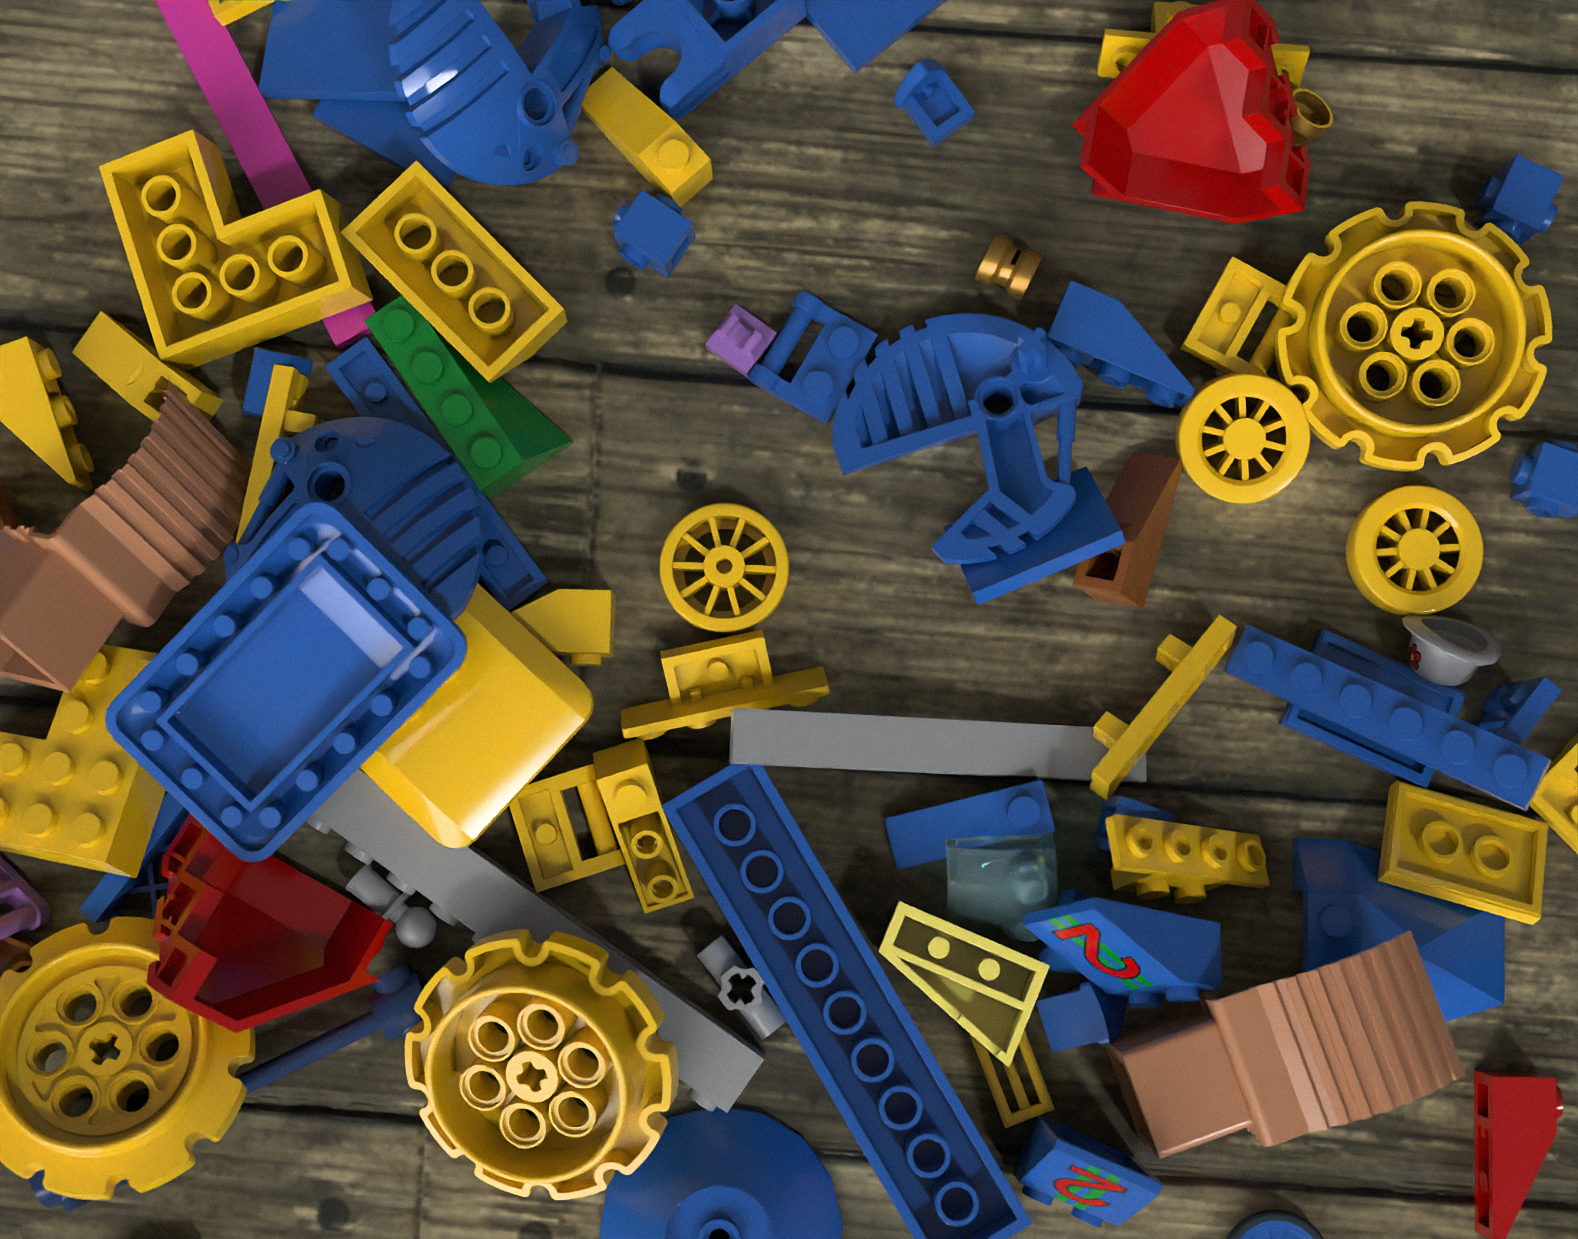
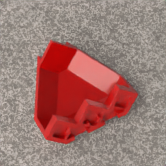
M1217 0L1179 11L1071 124L1072 127L1085 137L1084 145L1081 148L1080 167L1093 178L1091 195L1232 224L1304 211L1311 164L1306 144L1296 146L1289 118L1296 116L1298 112L1288 73L1278 75L1271 45L1280 42L1275 20L1257 0Z
M191 813L188 815L162 858L160 875L168 878L169 882L167 897L163 896L157 900L152 937L161 941L159 961L155 960L148 965L146 981L148 986L167 1000L234 1033H238L381 980L367 972L366 969L373 957L381 951L385 943V937L393 923L272 855L258 862H248L239 859Z

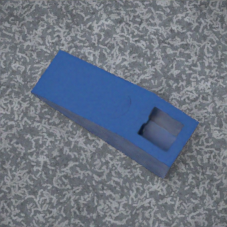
M1072 280L1070 281L1050 325L1046 339L1065 355L1074 368H1078L1080 364L1097 371V377L1101 381L1114 387L1126 388L1128 384L1145 391V398L1157 405L1173 408L1176 404L1183 407L1193 396L1195 389L1118 299Z

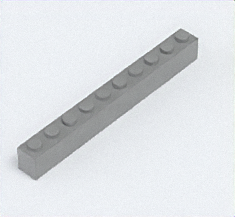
M360 767L306 820L309 825L324 834H328L332 829L348 840L344 849L363 863L370 865L375 860L390 871L386 877L387 880L403 892L413 895L417 890L433 902L429 910L446 923L455 926L460 921L476 932L472 937L474 943L499 932L527 929L531 933L533 940L539 944H543L553 932L559 931L583 938L605 949L609 954L607 960L608 968L615 974H623L627 970L634 971L660 1004L665 1014V1019L657 1029L656 1034L660 1039L671 1041L675 1044L678 1056L679 1079L691 1087L687 1093L688 1096L708 1111L713 1112L718 1106L728 1113L764 1061L765 1053L544 894L541 892L536 893L534 887L474 844L456 849L445 847L437 842Z

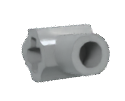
M723 935L719 936L697 954V957L721 986L718 997L729 1011L739 1009L762 1040L786 1021L776 1002L763 987L764 981L754 964L746 965ZM739 973L742 979L748 974L754 978L755 982L751 988L753 997L745 1000L741 994L735 999L730 994L734 984L731 976Z

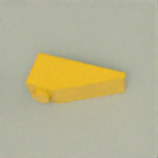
M613 67L588 87L580 106L582 111L658 193L667 196L682 207L713 179L711 159L676 121Z

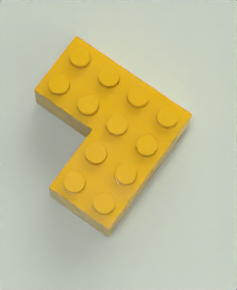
M194 129L99 166L161 361L188 371L373 300L358 251L340 233L349 225L343 206L321 189L242 219L219 147Z
M103 644L71 691H63L46 740L0 731V851L137 878L166 789L112 738L107 730L105 718L106 711L111 702L158 653Z

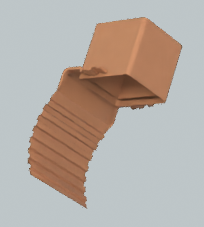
M169 380L168 389L164 391L163 395L165 403L160 406L158 412L160 416L158 420L153 422L151 426L152 431L149 436L143 439L140 449L130 456L127 460L128 463L122 470H118L112 475V479L106 485H101L95 490L94 495L72 509L54 534H42L37 528H27L26 526H18L16 530L11 526H5L3 530L0 529V674L2 676L70 692L121 619L125 620L128 624L149 627L154 624L174 595L187 586L193 577L203 573L207 569L206 566L212 560H216L221 554L222 548L234 538L233 534L239 528L252 465Z
M1411 930L1392 938L1388 942L1377 945L1375 948L1363 951L1353 957L1345 958L1337 963L1287 979L1277 980L1273 983L1248 988L1221 999H1216L1215 994L1199 992L1201 1005L1120 1033L1112 1044L1105 1045L1137 1137L1159 1159L1243 1128H1247L1248 1132L1254 1134L1257 1142L1265 1147L1277 1145L1310 1132L1349 1124L1352 1121L1370 1118L1375 1114L1385 1113L1398 1106L1407 1105L1420 1097L1434 1093L1433 1091L1439 1088L1446 1087L1451 1081L1465 1075Z

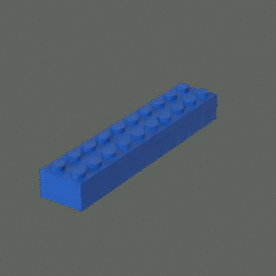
M731 764L662 805V809L913 1238L1008 1239L1033 1224L763 766Z

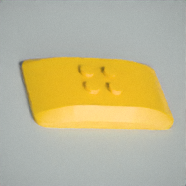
M478 582L464 612L454 620L467 638L468 652L466 659L390 738L360 766L384 792L437 842L445 847L456 849L469 846L484 833L588 721L594 706L593 695L588 686Z

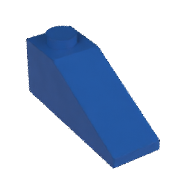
M1035 780L884 818L897 869L1056 832L1042 780Z

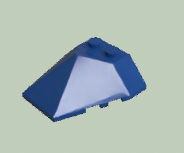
M1293 838L1292 890L1303 892L1302 973L1353 957L1411 930L1445 1022L1505 1004V917L1378 881L1381 852L1350 840Z

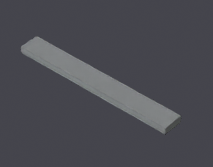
M733 708L731 710L729 764L1092 781L1091 774L1093 769L1109 749L1093 737V727ZM1146 753L1122 783L1146 782Z

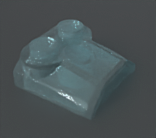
M1053 834L945 839L947 867V910L944 911L945 921L954 924L1002 926L1004 932L1012 939L1026 942L1038 940L1039 938L1024 926V914L1056 907L1057 868Z

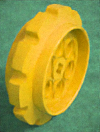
M1418 201L1408 202L1399 211L1398 220L1389 219L1380 207L1353 216L1339 224L1325 237L1324 242L1328 248V256L1322 257L1315 253H1308L1295 269L1283 292L1279 304L1280 309L1291 315L1292 326L1282 327L1274 335L1275 359L1281 383L1287 388L1298 387L1304 392L1305 399L1302 406L1306 412L1310 430L1320 440L1335 450L1345 446L1348 441L1355 442L1360 447L1359 460L1362 464L1386 470L1415 471L1424 466L1427 453L1434 454L1443 466H1448L1477 455L1500 440L1501 434L1497 429L1498 419L1502 417L1508 421H1515L1522 418L1531 407L1544 382L1547 368L1536 361L1534 351L1536 347H1542L1552 341V318L1545 289L1542 285L1528 286L1523 282L1521 274L1523 269L1529 265V258L1507 234L1492 223L1484 224L1477 231L1469 230L1464 224L1465 212L1461 208L1434 202ZM1393 277L1401 282L1404 289L1402 300L1394 301L1385 297L1381 290L1382 278ZM1443 284L1452 288L1456 295V305L1454 308H1445L1439 305L1434 296L1436 285ZM1358 317L1368 323L1371 331L1369 341L1358 342L1350 337L1347 331V323L1350 318ZM1409 327H1414V336L1422 338V342L1413 348H1410V339L1401 337V333ZM1462 332L1473 338L1475 352L1472 357L1461 356L1454 347L1456 333ZM1369 366H1380L1386 370L1390 379L1386 391H1377L1368 384L1366 372ZM1423 373L1433 374L1440 380L1442 391L1438 399L1428 398L1422 393L1419 382Z
M129 916L114 917L110 920L108 929L99 935H95L86 923L68 927L42 940L30 949L32 965L27 971L16 973L9 969L0 977V1161L15 1174L25 1179L31 1178L37 1171L44 1169L43 1186L52 1193L76 1199L107 1200L113 1196L115 1186L124 1179H128L129 1185L140 1193L173 1180L195 1164L196 1160L192 1154V1148L196 1141L208 1138L213 1142H217L222 1138L237 1116L247 1094V1087L240 1079L235 1078V1072L239 1066L251 1063L255 1058L254 1027L234 1033L167 1000L146 984L148 965L155 960L159 961L161 941L152 937L154 919ZM143 996H152V1004L146 1013L137 1017L130 1016L131 1006L137 999ZM96 1000V1009L93 1015L84 1021L75 1022V1014L78 1008L85 1002ZM171 1039L179 1041L178 1050L172 1058L163 1062L156 1061V1053L162 1043ZM59 1049H66L67 1054L63 1064L56 1070L46 1071L45 1064L50 1054ZM108 1050L112 1052L120 1051V1055L116 1060L111 1058L103 1059L104 1054ZM141 1088H149V1099L146 1105L138 1111L128 1112L127 1101L130 1095ZM86 1093H92L93 1102L89 1110L81 1116L72 1117L71 1107L77 1097Z
M515 929L489 935L476 941L466 951V962L459 957H452L426 984L414 1005L415 1012L423 1020L417 1022L406 1034L405 1066L409 1086L423 1091L428 1099V1102L419 1112L420 1116L435 1140L452 1158H457L459 1155L464 1154L476 1163L475 1176L496 1188L527 1197L536 1185H541L548 1189L551 1197L555 1200L575 1199L596 1194L607 1188L615 1174L614 1169L624 1175L634 1172L649 1156L667 1126L666 1118L659 1111H667L677 1096L679 1067L675 1044L671 1041L660 1039L656 1034L657 1029L665 1019V1014L652 992L634 971L627 970L623 974H615L608 968L607 960L609 954L598 945L583 938L559 931L553 932L543 944L535 942L527 929ZM542 1010L551 1012L556 1017L557 1022L549 1020ZM494 1022L504 1026L508 1034L498 1030ZM582 1048L591 1050L595 1053L598 1060L588 1057ZM486 1071L492 1073L499 1082L491 1079ZM573 1097L582 1100L588 1108L577 1104ZM526 1109L533 1111L538 1119L530 1116Z

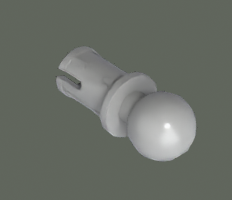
M365 864L345 887L348 892L353 893L375 914L388 921L391 919L396 924L397 938L407 947L421 948L428 945L434 939L438 925L432 912L424 907H409L406 905L405 902L410 895L405 892L403 894L399 892L387 880L376 873L370 865Z

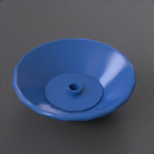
M717 1106L713 1112L703 1108L669 1117L663 1134L644 1162L629 1175H624L618 1170L615 1172L607 1186L599 1235L600 1239H710V1233L715 1229L721 1228L728 1232L730 1239H841L843 1222L832 1177L803 1137L765 1113L730 1108L728 1113H726Z

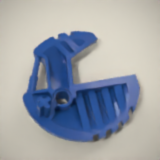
M393 0L389 25L397 24L396 36L389 43L390 66L398 65L400 74L394 80V85L398 98H407L410 105L405 110L407 119L412 127H422L424 133L419 138L428 150L454 172L476 182L489 185L509 186L528 184L552 174L563 165L574 164L578 159L579 150L576 143L570 140L582 111L580 106L597 67H604L606 61L611 57V50L605 45L604 30L597 5L582 6L580 0H535L539 20L516 51L480 0Z
M976 313L950 314L926 319L927 328L916 332L912 324L899 331L901 339L893 345L889 346L887 339L875 348L877 358L868 367L864 358L853 372L855 386L849 399H847L845 389L840 396L834 417L832 444L842 474L846 476L858 470L886 463L922 450L978 435L988 490L932 546L934 554L947 564H972L995 560L997 555L988 549L994 546L1010 555L1026 548V543L1018 538L1019 536L1026 534L1038 541L1065 517L1076 502V492L1074 487L1070 485L1072 442L1075 441L1076 411L1083 393L1082 381L1073 365L1058 348L1046 339V332L1040 327L1033 331L1024 325L1005 318ZM997 400H1003L1012 405L1008 411L1002 414H993L986 410L990 403ZM1058 414L1056 439L1059 442L1057 482H1054L1046 474L1034 426Z
M350 417L332 420L313 426L291 439L283 437L273 442L270 454L277 464L258 498L260 502L239 542L229 544L223 553L227 582L299 508L309 502L325 501L332 503L344 512L453 621L464 612L477 585L483 563V554L479 552L475 555L476 546L484 539V523L480 515L475 518L473 515V510L479 505L475 490L471 486L464 489L462 485L468 478L466 473L457 462L451 465L446 463L452 455L440 444L409 425L378 417ZM289 480H291L294 484V490L266 520L271 508L276 507ZM345 482V488L341 496L330 501L332 489L337 484Z

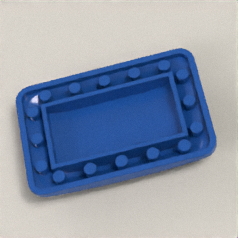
M309 502L299 508L111 702L106 711L105 722L112 738L233 855L243 861H263L271 856L462 665L468 652L467 638L461 628L344 512L330 502Z

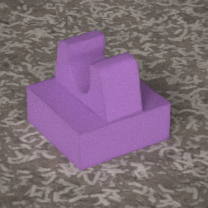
M735 304L707 341L706 349L742 375L748 377L754 365L760 362L776 340L777 332L738 304Z

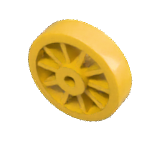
M1250 372L1224 374L1200 386L1184 404L1175 430L1177 457L1181 458L1182 468L1189 479L1209 495L1230 503H1255L1280 493L1298 476L1306 461L1310 447L1309 421L1296 395L1277 380ZM1246 397L1260 399L1250 416L1246 417ZM1235 398L1236 416L1230 417L1221 404ZM1270 405L1281 416L1264 424L1258 423ZM1213 411L1223 421L1220 428L1205 425ZM1285 426L1286 444L1266 440L1265 433ZM1202 433L1217 435L1218 442L1203 448ZM1264 447L1283 451L1280 460L1273 468L1260 453ZM1224 451V456L1214 469L1206 457ZM1235 458L1238 461V480L1224 476ZM1253 458L1266 474L1249 480L1248 459Z
M1425 485L1402 486L1372 500L1354 519L1346 541L1347 566L1358 590L1378 608L1399 616L1411 614L1428 615L1456 604L1474 586L1483 563V539L1472 513L1453 495L1441 489ZM1417 508L1413 527H1411L1404 510ZM1430 511L1444 518L1433 530H1426ZM1390 518H1392L1398 533L1384 525ZM1452 526L1459 544L1440 545L1437 537ZM1379 537L1389 543L1390 547L1376 549L1377 538ZM1459 553L1456 568L1438 559L1439 555ZM1377 558H1389L1392 564L1383 571ZM1430 569L1447 580L1437 586ZM1398 570L1402 572L1399 586L1389 579ZM1415 575L1423 591L1412 590Z
M714 503L690 512L672 528L661 551L659 564L660 579L668 601L685 621L696 628L710 633L735 634L758 626L777 609L788 586L789 556L781 534L764 515L740 504ZM718 530H735L729 546L721 544ZM712 532L715 548L709 551L697 540L705 534ZM742 534H745L755 543L740 553L737 547ZM691 547L705 558L704 563L685 562ZM762 551L766 566L745 565L744 561ZM684 571L704 572L705 576L688 587ZM746 574L766 575L761 591L744 579ZM710 584L713 589L707 605L704 606L693 595ZM738 586H741L755 597L753 601L742 608H739L734 589ZM721 591H728L733 610H714Z

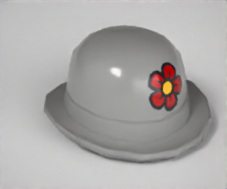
M1411 614L1402 619L1404 627L1412 635L1408 646L1410 666L1420 677L1429 682L1443 686H1458L1467 682L1476 673L1479 666L1494 664L1502 657L1500 642L1491 632L1476 624L1438 615Z

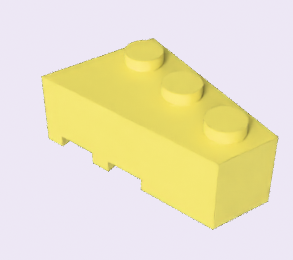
M899 901L877 952L1009 1068L1050 965Z

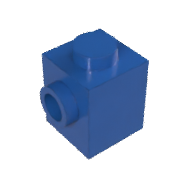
M1514 156L1499 170L1496 177L1490 176L1481 189L1476 204L1482 206V209L1475 224L1482 227L1486 223H1492L1507 234L1515 243L1520 245L1537 232L1545 233L1558 210V205L1552 202L1564 175L1522 156Z
M641 190L633 202L626 200L621 205L613 219L612 226L615 227L613 234L617 246L621 248L618 254L637 269L644 270L646 266H649L664 277L669 278L695 239L693 222L681 215L683 212L682 208L672 199L660 193L654 198Z
M1549 439L1526 450L1525 453L1521 452L1510 472V481L1515 483L1510 499L1526 504L1525 510L1536 516L1556 518L1559 515L1567 519L1577 516L1578 447L1566 441Z

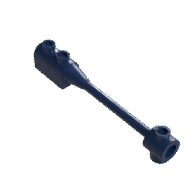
M409 962L377 977L381 980L371 983L374 991L369 993V1003L372 1010L235 1076V1078L243 1082L247 1087V1094L380 1029L389 1041L392 1042L402 1037L405 1043L406 1034L417 1022L423 1020L415 1012L414 1005L429 982L421 970L413 972ZM133 1097L127 1101L128 1112L138 1111ZM44 1169L37 1171L31 1178H28L34 1194L47 1208H53L62 1204L65 1213H68L92 1201L65 1197L47 1190L43 1186ZM128 1179L120 1181L114 1189L129 1183Z

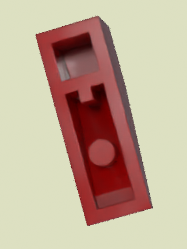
M1474 1070L1475 1231L1487 1239H1506L1557 1134V1118H1560L1563 1113V1095L1561 1089L1556 1084L1555 1077L1538 1071Z

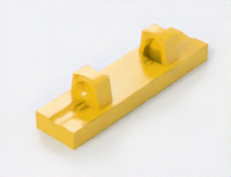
M277 364L273 366L235 543H238L260 502L258 498L277 464L270 454L273 442L283 437L291 439L313 426L324 423L323 420L318 419V416L302 412L309 378L300 374L294 367ZM286 488L284 489L276 507L271 508L266 520L283 502Z
M1219 614L1193 647L1172 634L1165 638L1157 648L1156 660L1172 673L1130 725L1106 711L1093 727V737L1108 748L1109 751L1092 771V781L1090 783L1092 791L1106 801L1230 649L1236 632V625Z

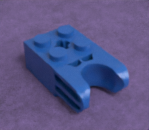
M643 0L613 26L609 34L608 45L618 58L630 62L639 59L652 50L661 48L674 50L681 55L678 67L665 80L660 89L661 107L671 118L680 119L694 110L807 16L805 0Z

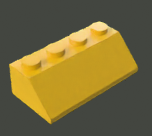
M417 160L340 232L489 383L532 357L568 322L564 308Z

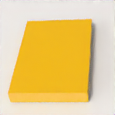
M1396 780L1389 787L1378 881L1533 925L1541 919L1548 823Z

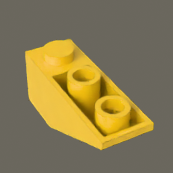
M100 311L72 351L76 357L122 398L153 422L158 420L160 406L165 403L163 395L164 391L168 389V380L208 421L212 419L224 401L222 397L185 370L161 361L156 349L103 311Z
M27 336L1 345L0 421L66 482L86 492L93 490L89 473L94 471V465L87 448L82 443L78 444L72 427L78 423L77 415L68 397L62 396L56 378L61 377V369L54 353L50 348L41 346Z
M558 589L511 612L555 656H570V665L601 666V657H614L616 595L612 590Z
M635 739L593 753L596 782L644 914L694 898L672 824L661 807L665 804L644 740Z

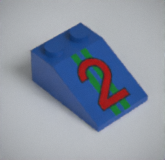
M1090 898L1024 914V926L1107 995L1129 998V1006L1159 1008L1162 1007V999L1165 998L1174 1002H1194L1200 1000L1199 992L1222 989L1220 923L1100 898Z
M1041 1115L1035 1117L1013 1171L1017 1181L1024 1185L1021 1191L1023 1194L1050 1206L1054 1198L1072 1205L1071 1214L1097 1227H1101L1103 1220L1120 1226L1159 1196L1163 1186L1134 1155Z

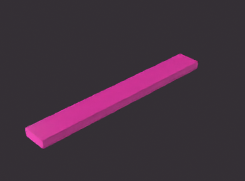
M155 0L264 210L314 191L265 97L258 91L259 86L227 25L222 26L214 17L208 0ZM372 301L324 318L322 321L335 346L338 349H342L372 333L364 320L377 312Z

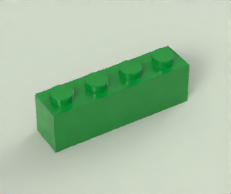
M402 295L364 320L479 490L489 500L574 443L502 378L499 377L489 383Z

